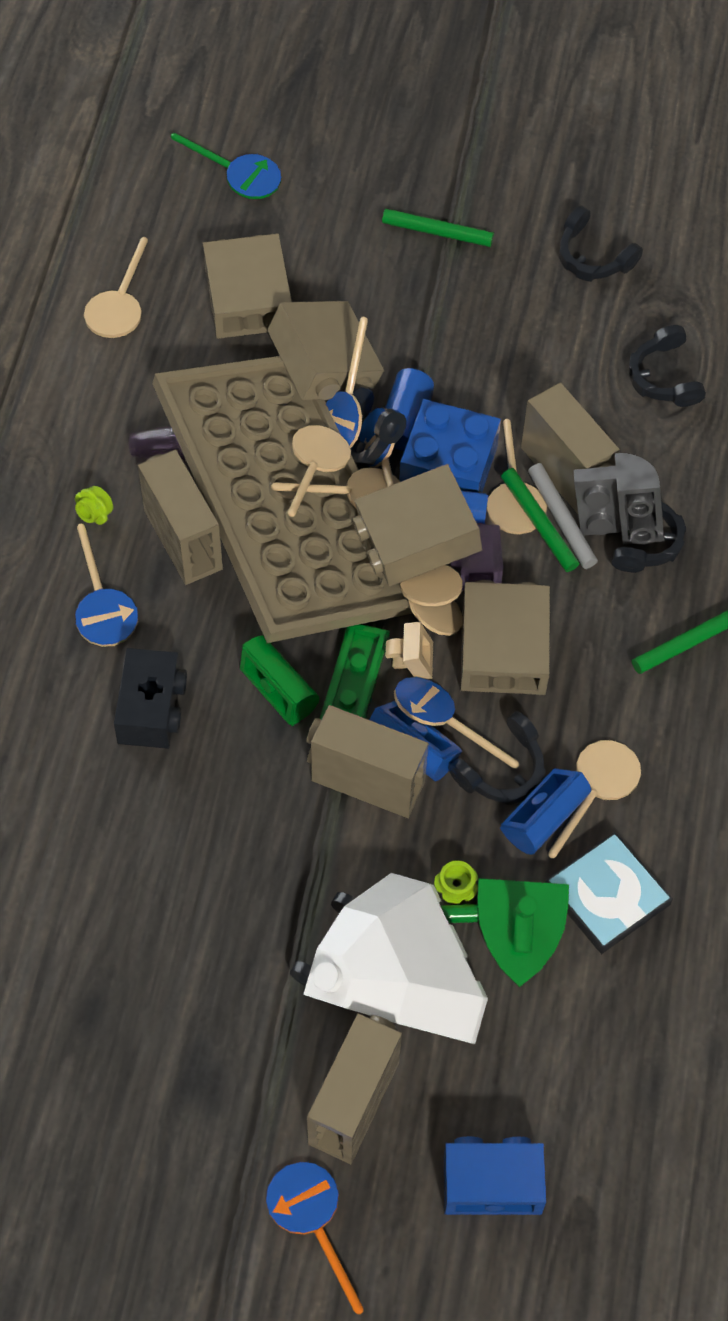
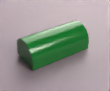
M263 635L254 637L243 644L240 670L289 725L294 726L307 717L319 702L317 693L273 644L266 642Z

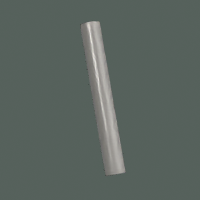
M541 463L533 465L528 470L529 475L584 569L591 568L598 561L543 465Z

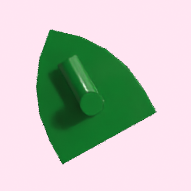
M479 878L477 897L478 917L486 946L499 968L520 987L543 968L559 944L565 930L569 903V884Z

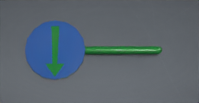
M176 133L171 134L172 140L228 168L227 183L239 196L248 199H262L271 196L278 190L281 183V171L277 164L269 158L258 154H247L237 157L234 161L230 162Z

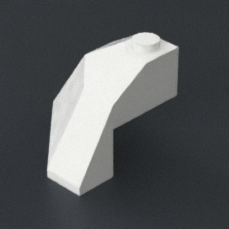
M390 873L343 907L316 950L303 994L366 1015H377L390 1022L473 1044L476 1042L488 1000L480 981L475 980L465 959L468 956L454 926L448 923L439 904L441 899L435 886L394 873Z

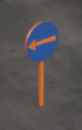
M298 1162L285 1166L275 1174L268 1186L266 1202L271 1218L280 1228L290 1233L304 1235L312 1232L315 1233L356 1314L363 1313L364 1308L323 1229L331 1221L338 1206L339 1193L335 1180L326 1169L315 1163Z

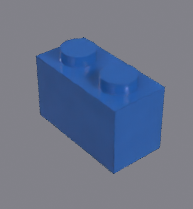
M471 1136L456 1138L454 1143H446L443 1157L445 1215H542L546 1204L544 1143H531V1139L527 1137H508L503 1139L502 1143H483V1139Z

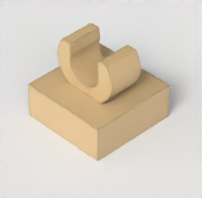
M420 621L405 623L404 639L387 640L385 656L386 658H393L392 667L394 669L408 668L413 677L432 679L433 641Z

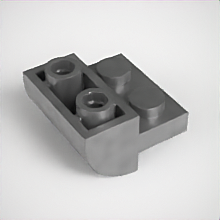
M615 453L616 466L574 470L580 530L583 536L622 532L623 545L664 541L660 481L656 469L648 461L632 454Z

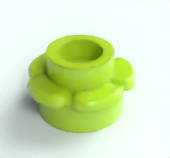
M98 486L82 489L75 496V510L78 516L87 523L95 522L98 525H102L107 521V516L113 511V503L110 496Z
M451 861L444 865L441 872L435 876V889L437 892L442 893L443 900L448 903L460 904L462 900L470 901L478 892V885L476 884L478 875L468 863ZM458 880L461 882V885L456 887L453 885V881Z

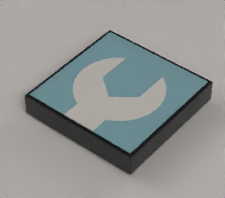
M616 832L545 881V883L569 884L567 914L601 955L670 906L673 900L670 894Z

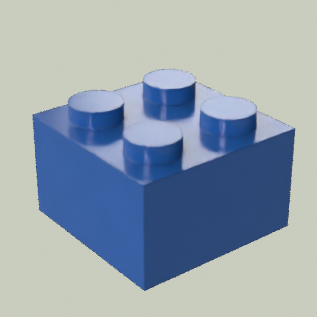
M423 399L400 462L399 481L402 482L448 464L460 490L482 493L498 447L501 419Z

